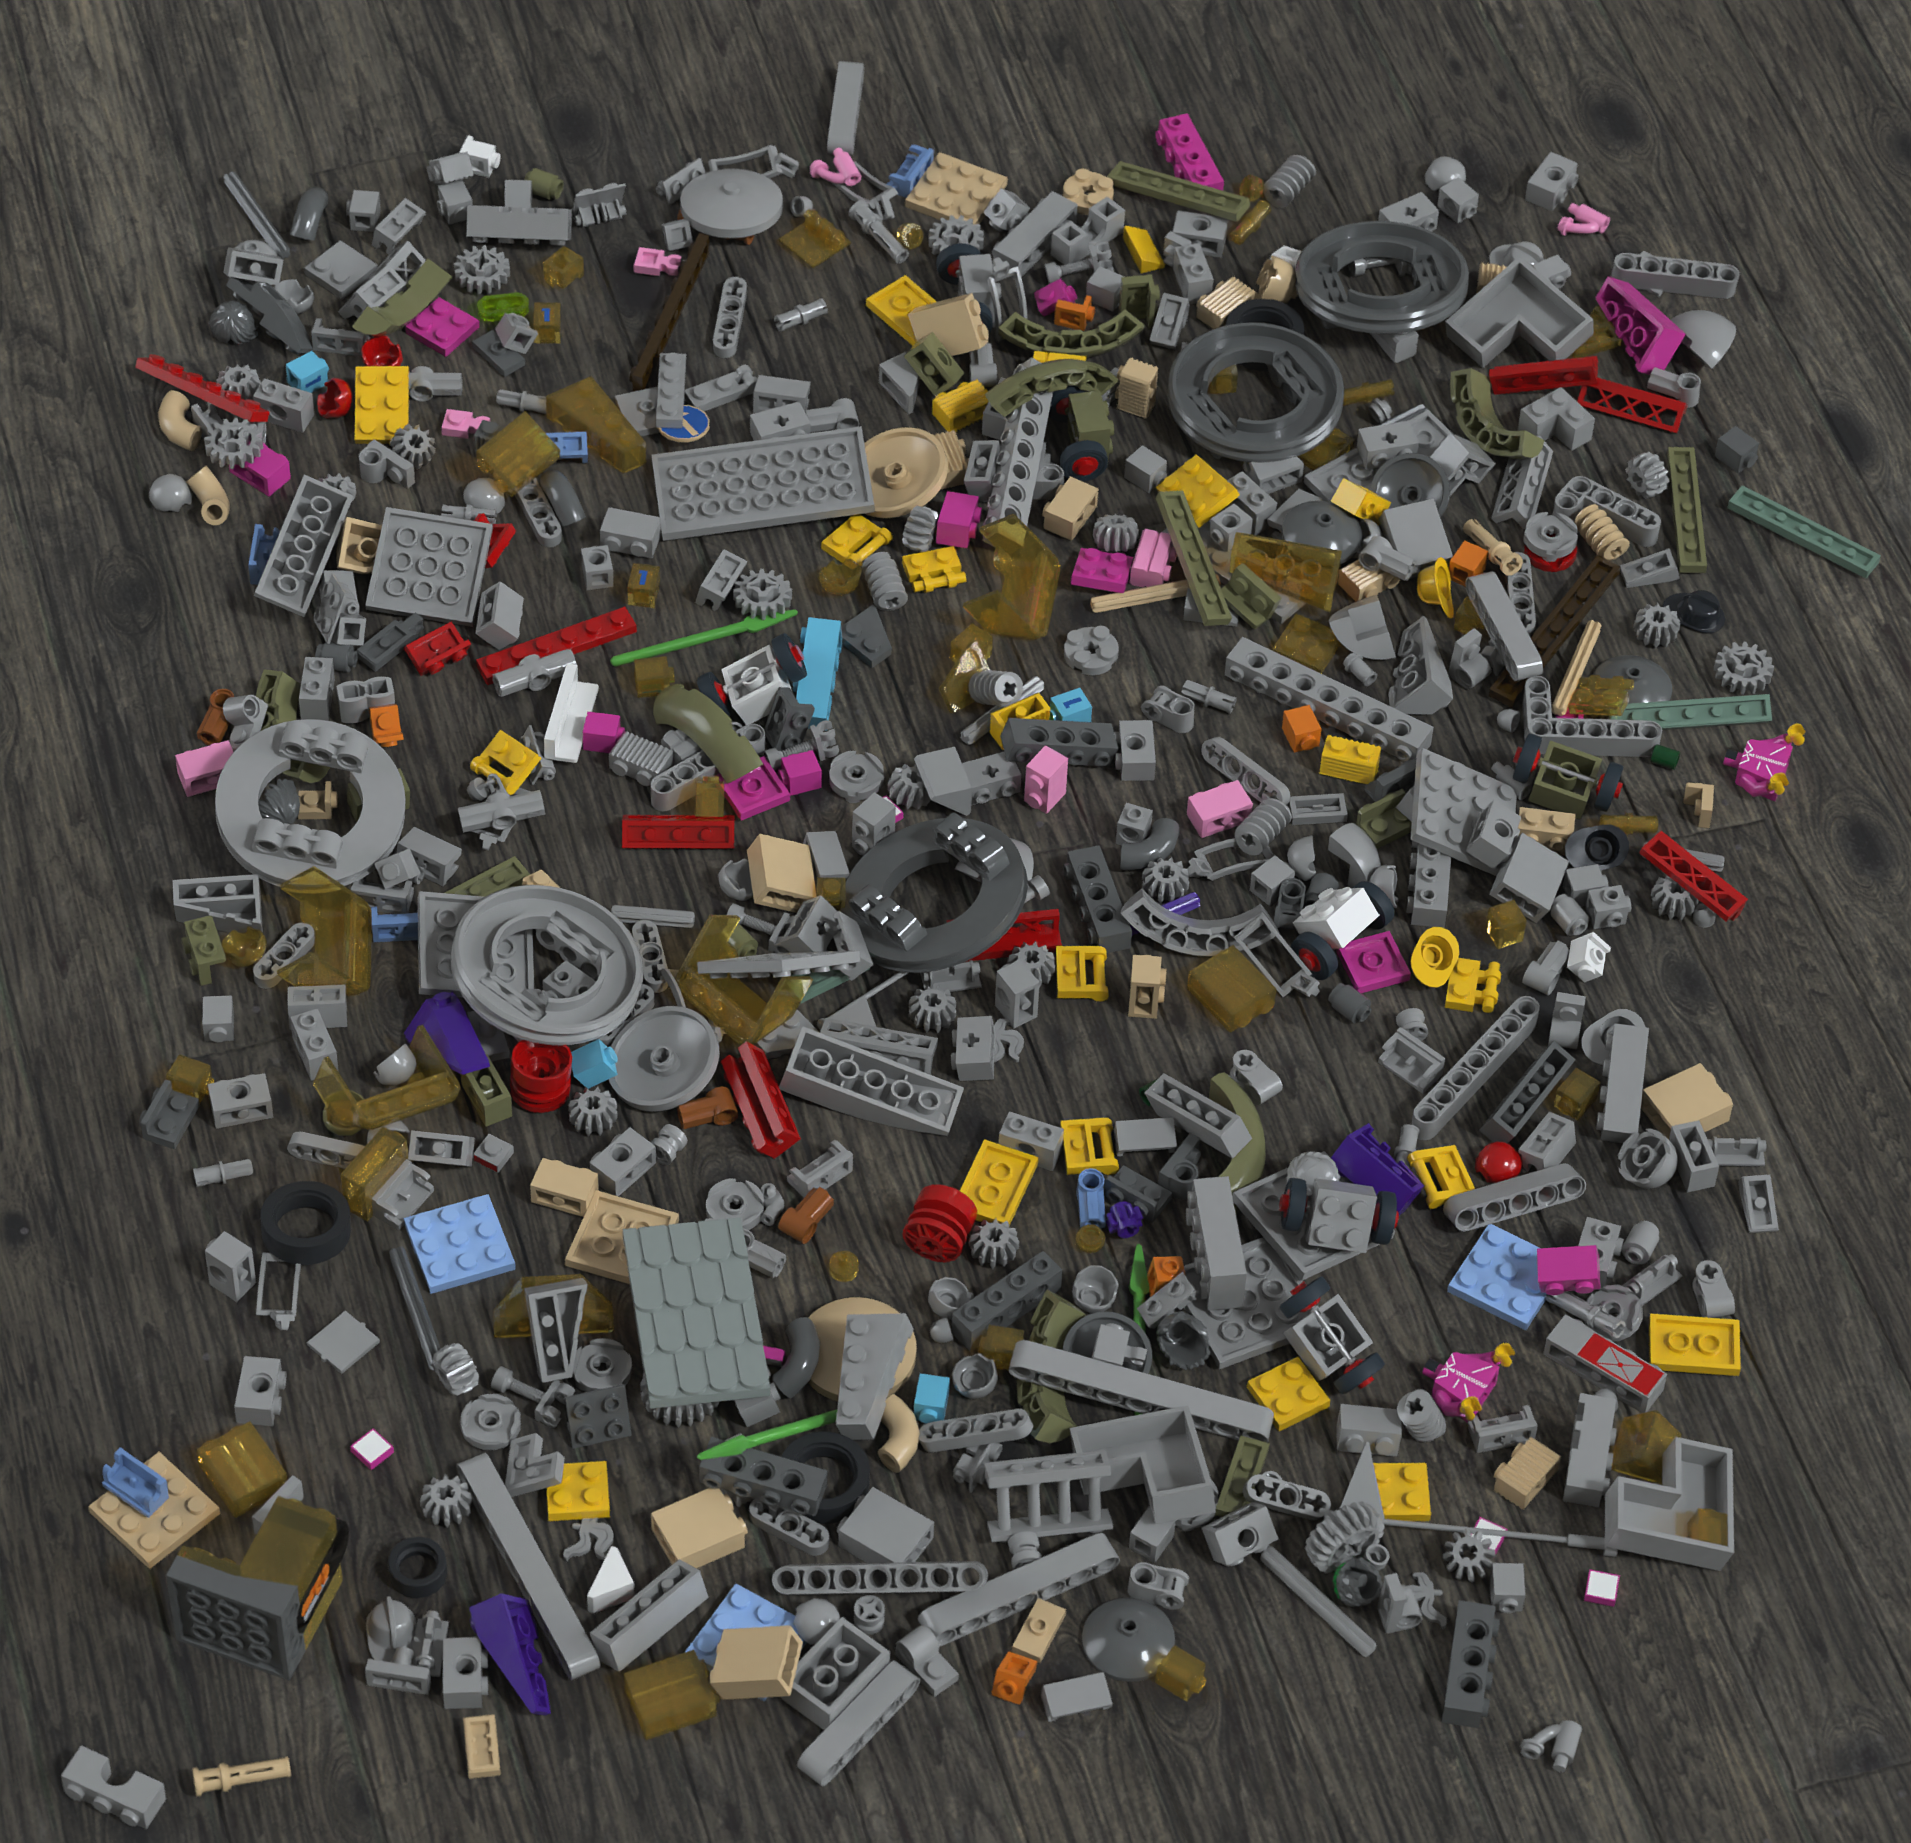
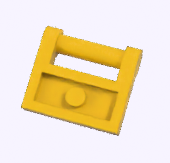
M856 514L821 542V549L856 571L862 566L863 561L882 545H887L891 542L893 536L888 529L880 528L862 515ZM871 537L873 538L868 544H866V545H865L862 549H860L857 553H853V552L856 551L860 546H862L866 541H868Z
M499 730L483 753L471 761L470 769L476 774H483L486 777L492 773L497 774L507 793L512 795L518 790L542 758L502 730ZM493 760L513 772L511 777H506L492 768L490 764Z
M1056 946L1057 998H1092L1099 1002L1108 999L1109 992L1108 987L1105 986L1104 967L1107 951L1104 947ZM1085 960L1093 962L1094 985L1086 984Z
M1092 1118L1061 1121L1060 1128L1064 1129L1063 1150L1067 1175L1080 1174L1083 1170L1089 1168L1097 1169L1106 1175H1113L1119 1171L1118 1160L1114 1157L1111 1137L1113 1125L1111 1119ZM1092 1132H1097L1100 1135L1103 1158L1095 1159Z
M1455 1145L1418 1150L1407 1156L1410 1167H1414L1420 1182L1424 1185L1423 1188L1427 1195L1425 1200L1430 1209L1440 1207L1454 1195L1475 1189ZM1425 1163H1430L1442 1191H1437Z

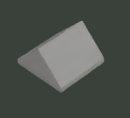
M951 747L917 755L914 761L930 799L961 814L969 815L971 813L972 786L956 748Z

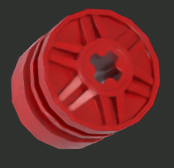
M527 1040L518 1042L513 1049L511 1058L510 1093L512 1099L520 1107L531 1112L544 1113L554 1111L565 1104L569 1098L573 1056L570 1048L567 1045H547Z
M937 1184L926 1186L921 1190L915 1202L914 1211L910 1214L908 1222L903 1229V1239L908 1247L926 1259L946 1263L954 1261L960 1256L963 1245L966 1243L967 1235L977 1218V1208L966 1194L955 1188Z

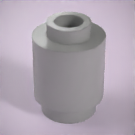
M1566 894L1559 895L1554 899L1550 909L1551 917L1567 935H1580L1588 927L1589 916L1572 897H1568Z
M1640 1221L1632 1227L1622 1246V1253L1629 1262L1634 1264L1648 1262L1659 1241V1229L1657 1226L1649 1221Z

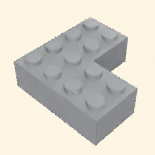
M1521 256L1515 259L1445 321L1446 337L1482 368L1519 336L1524 338L1549 361L1566 359L1594 334L1593 318Z
M1189 1405L1070 1428L1073 1453L1106 1450L1111 1464V1476H1102L1100 1478V1492L1144 1484L1155 1524L1216 1513L1213 1485ZM1083 1478L1080 1479L1084 1495H1087L1088 1479Z
M1675 1437L1662 1455V1485L1618 1476L1605 1494V1547L1721 1571L1734 1554L1733 1449Z

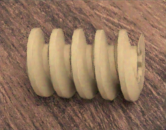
M1596 504L1590 505L1576 516L1574 523L1577 526V530L1598 556L1608 561L1617 559L1627 551L1630 542L1624 538L1621 531H1618V527L1612 524L1613 521L1610 517H1607V513L1604 510H1599V506Z

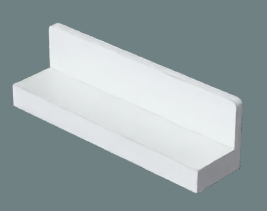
M566 664L544 737V759L572 763L578 761L583 744V728L587 712H592L599 690L597 684L578 682V665Z

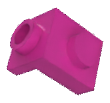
M1061 278L1034 292L1038 310L1043 316L1055 311L1058 299L1073 303L1077 299L1071 285L1067 287Z

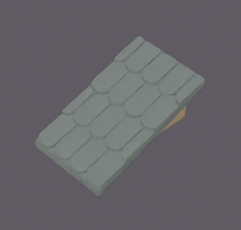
M741 1217L728 1218V1220L718 1219L698 1221V1223L688 1222L669 1224L668 1226L659 1225L639 1227V1229H623L624 1250L650 1409L770 1396L769 1375Z

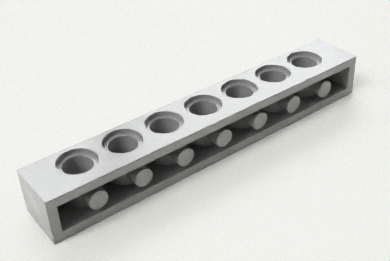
M1031 357L1023 364H1019L1014 370L1013 375L1041 362ZM1046 390L1033 394L1032 400L1021 405L1005 417L1006 424L1000 438L1002 444L996 459L997 469L992 479L993 489L987 504L989 509L983 524L984 534L982 541L1006 554H1010L1024 544L1053 392H1047Z
M1242 637L1226 657L1225 676L1293 708L1310 705L1316 719L1354 738H1358L1371 745L1374 744L1375 747L1380 746L1381 750L1396 756L1402 761L1414 760L1422 748L1428 749L1431 745L1433 726L1247 638Z

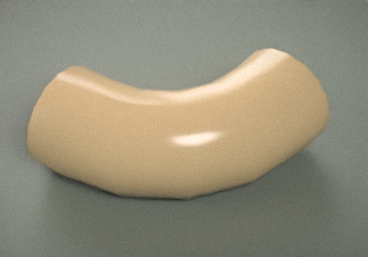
M169 391L163 398L158 411L160 428L171 442L184 449L194 451L200 442L202 429L200 426L192 424L185 419V413L190 407L186 396L178 391Z
M204 466L188 479L186 483L202 504L201 513L203 519L208 524L220 525L228 518L230 503L220 482L211 470Z
M893 1394L886 1398V1407L881 1418V1422L889 1430V1439L879 1449L878 1455L889 1470L898 1473L906 1467L916 1453L920 1432L914 1413L902 1399Z

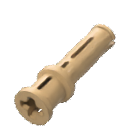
M1470 519L1464 524V533L1470 536L1481 548L1488 551L1489 560L1493 564L1499 565L1505 575H1514L1520 570L1523 563L1522 557L1518 553H1513L1506 542L1497 541L1475 519Z
M288 1757L232 1767L221 1763L216 1768L204 1770L192 1768L196 1796H201L202 1792L219 1789L227 1792L234 1785L291 1777Z

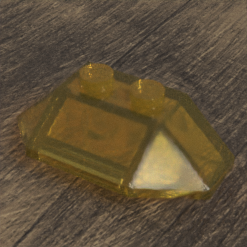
M582 1274L521 1277L493 1309L494 1338L532 1336L524 1288L584 1278L588 1285L584 1297L583 1315L578 1334L614 1332L613 1305Z

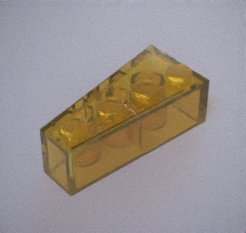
M592 376L546 396L547 418L553 423L557 421L566 432H587V448H594L599 452L601 458L624 474L646 464V442Z
M1236 532L1229 572L1234 573L1236 567L1244 563L1271 589L1331 613L1342 551Z

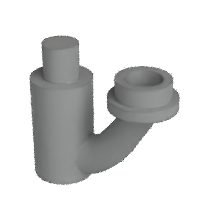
M1498 761L1492 766L1491 770L1497 774L1496 780L1510 785L1519 800L1525 799L1531 793L1535 781L1534 771L1530 773L1526 783H1521L1513 779L1514 769L1510 765L1503 766Z
M1569 1720L1562 1721L1561 1724L1548 1726L1531 1739L1522 1740L1520 1745L1521 1753L1526 1758L1538 1759L1544 1751L1542 1744L1552 1738H1556L1551 1755L1555 1760L1553 1769L1558 1772H1564L1567 1764L1573 1762L1582 1727L1578 1723Z

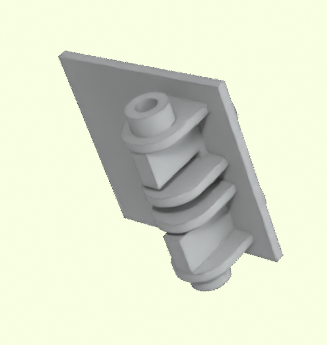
M611 183L602 189H584L576 194L572 209V216H574L576 225L585 227L594 225L595 222L599 224V210L604 222H607V215L609 221L622 219V216L626 215L625 206L621 205L626 185Z
M331 574L329 582L324 584L321 605L316 608L314 613V622L328 644L331 642L340 613L353 615L358 612L360 607L349 587L344 583H340L334 574Z

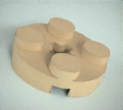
M1079 169L1075 175L1066 180L1063 187V197L1078 204L1077 213L1089 215V208L1104 198L1109 197L1113 200V181L1111 178L1099 173L1090 172L1087 169Z

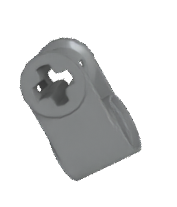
M1158 686L1154 690V695L1151 699L1144 701L1141 706L1142 712L1148 719L1158 722L1177 733L1189 732L1194 726L1193 701L1171 691L1165 686Z
M1240 1050L1234 1054L1232 1061L1234 1067L1231 1069L1229 1076L1243 1088L1254 1105H1261L1282 1090V1082L1278 1075L1270 1070L1255 1053L1249 1050Z
M1711 1260L1700 1262L1695 1271L1696 1277L1693 1280L1692 1289L1698 1301L1701 1316L1717 1318L1734 1314L1735 1302L1733 1294L1728 1288L1722 1268Z
M1141 1562L1134 1565L1131 1569L1127 1592L1131 1598L1144 1600L1167 1609H1180L1184 1605L1182 1595L1184 1587L1189 1582V1576L1179 1569H1169ZM1139 1580H1140V1581H1145V1582H1147V1584H1142V1583H1139L1138 1581H1139Z

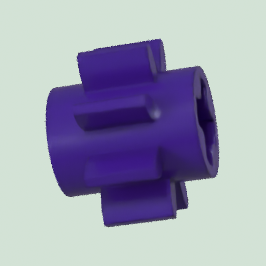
M1126 1201L1114 1204L1109 1210L1110 1213L1106 1214L1108 1218L1106 1224L1110 1234L1117 1232L1118 1237L1129 1238L1139 1232V1227L1143 1225L1141 1222L1143 1216L1139 1206L1132 1208L1131 1203Z

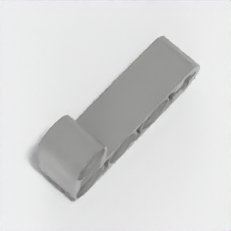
M1573 477L1555 498L1553 516H1556V513H1560L1575 521L1580 511L1596 504L1599 506V510H1604L1607 513V517H1610L1613 521L1612 524L1618 527V531H1621L1625 538L1643 547L1653 546L1658 540L1661 519L1656 513L1586 477Z

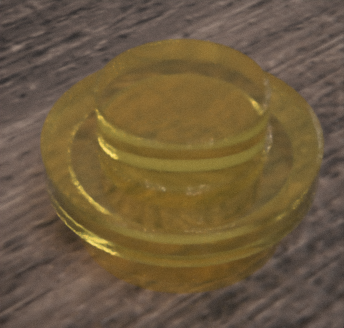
M1085 1225L1076 1234V1245L1084 1252H1098L1105 1244V1235L1096 1225Z

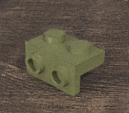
M1152 275L1121 277L1119 314L1126 310L1137 319H1146L1148 329L1153 328L1154 319H1156L1158 313V306L1155 302L1160 299L1159 286L1154 285Z
M205 916L185 921L186 937L181 938L185 954L190 953L192 959H188L192 976H198L201 986L212 983L210 965L226 961L213 917Z

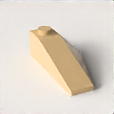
M347 517L339 533L336 550L337 568L360 574H372L382 525Z

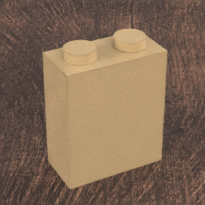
M972 293L920 306L908 314L917 342L933 332L951 356L981 349L988 343V330L982 324L980 305L976 299L974 300Z
M759 834L747 849L754 903L797 913L804 901L817 897L810 847L806 844Z
M1701 1063L1643 1089L1641 1109L1658 1131L1665 1135L1668 1140L1671 1128L1675 1125L1699 1120L1704 1132L1728 1122L1733 1106L1729 1094L1722 1091L1716 1083L1713 1074L1707 1072Z
M708 1488L651 1513L652 1531L672 1565L680 1559L694 1568H699L745 1548L747 1527L741 1517L737 1518L735 1516L733 1503L727 1493L723 1494L720 1488Z
M790 1625L723 1629L721 1640L716 1649L717 1656L714 1669L710 1672V1684L723 1700L790 1696L803 1642Z

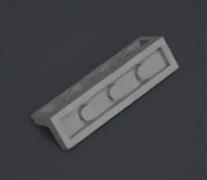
M407 241L394 248L360 287L387 265H390L396 273H401V278L408 283L426 260ZM409 255L418 264L415 270L407 269L406 258ZM406 285L401 291L404 292L407 289ZM354 294L338 311L344 319L352 315L359 318L362 312L358 305L353 309L350 308V302L355 297Z
M1545 441L1541 452L1536 457L1508 459L1492 514V520L1495 523L1514 518L1523 529H1526L1528 520L1536 514L1553 450ZM1511 503L1510 509L1504 510Z
M825 1018L820 1033L931 1075L933 1056L938 1038ZM829 1029L837 1030V1031H842V1032L829 1031ZM917 1045L926 1046L929 1048L917 1047Z

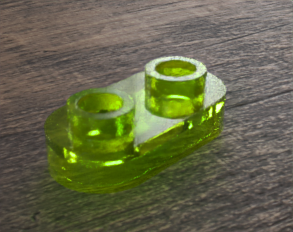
M522 293L484 296L477 303L478 316L485 321H499L505 313H515L524 317L529 312V299Z

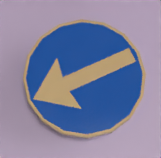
M684 405L683 428H658L661 435L669 440L691 442L706 435L709 430V418L699 408Z

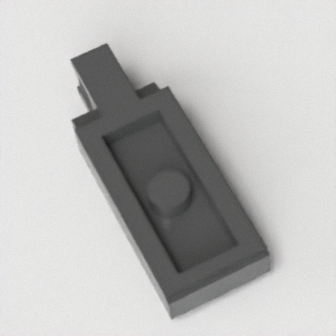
M415 612L404 622L402 620L392 621L357 649L358 659L376 672L403 651L406 645L417 639L418 633L424 629L423 618Z

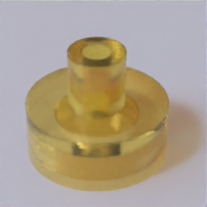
M1252 174L1247 175L1240 184V196L1249 198L1251 202L1264 197L1263 180Z
M904 223L898 228L896 238L904 248L915 249L922 243L923 231L916 223Z
M839 1251L833 1254L829 1261L830 1275L840 1282L853 1280L859 1272L857 1256L849 1251Z

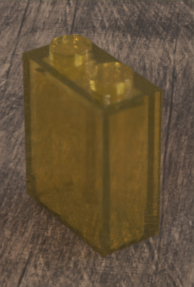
M525 411L477 450L476 463L485 474L489 472L495 479L493 481L503 494L507 492L512 498L560 458V449Z
M1234 945L1189 971L1187 989L1230 1033L1239 1027H1245L1258 1015L1268 1013L1275 1004L1276 988Z
M382 1127L341 1173L342 1193L349 1204L350 1212L367 1222L373 1216L372 1198L403 1162L408 1159L407 1140L399 1132H392Z
M250 1421L242 1426L233 1427L228 1433L215 1440L212 1439L205 1442L197 1449L200 1468L235 1518L268 1501L287 1481V1473Z
M695 1650L624 1673V1690L646 1740L717 1716V1703H720V1697L712 1685H709L707 1680L709 1672L703 1659L698 1660Z

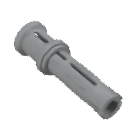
M865 200L856 202L850 208L849 217L861 225L864 233L871 234L896 263H902L908 258L909 252L884 227L882 218L879 214H874L869 209V204Z

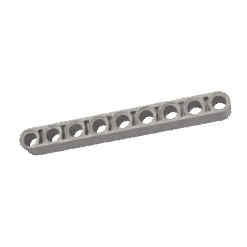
M1026 1340L1018 1341L1015 1344L1009 1367V1373L1015 1378L1143 1414L1189 1405L1192 1419L1197 1429L1239 1440L1240 1435L1267 1443L1269 1440L1274 1413L1269 1408Z
M483 1453L457 1464V1471L461 1482L467 1483L475 1508L524 1598L529 1600L532 1612L568 1678L573 1680L599 1669V1658L489 1456Z

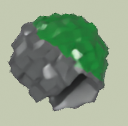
M1362 1557L1351 1558L1337 1567V1571L1333 1576L1334 1589L1338 1599L1350 1607L1368 1605L1381 1592L1380 1588L1383 1581H1381L1379 1571Z

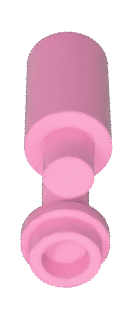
M836 148L833 151L835 156L833 162L839 173L828 171V165L822 160H816L810 165V174L813 178L821 177L832 183H845L847 186L856 185L861 180V174L849 153L843 152L842 148Z
M1572 203L1568 212L1575 215V220L1582 224L1573 223L1574 219L1571 217H1563L1558 224L1557 230L1564 236L1569 232L1579 234L1603 233L1609 225L1610 218L1585 204L1578 206Z

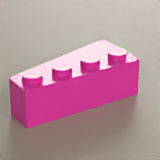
M1608 276L1595 299L1608 321L1614 324L1616 328L1615 333L1618 338H1621L1627 346L1625 350L1630 357L1634 358L1638 372L1651 375L1654 367L1665 370L1686 334L1630 283Z

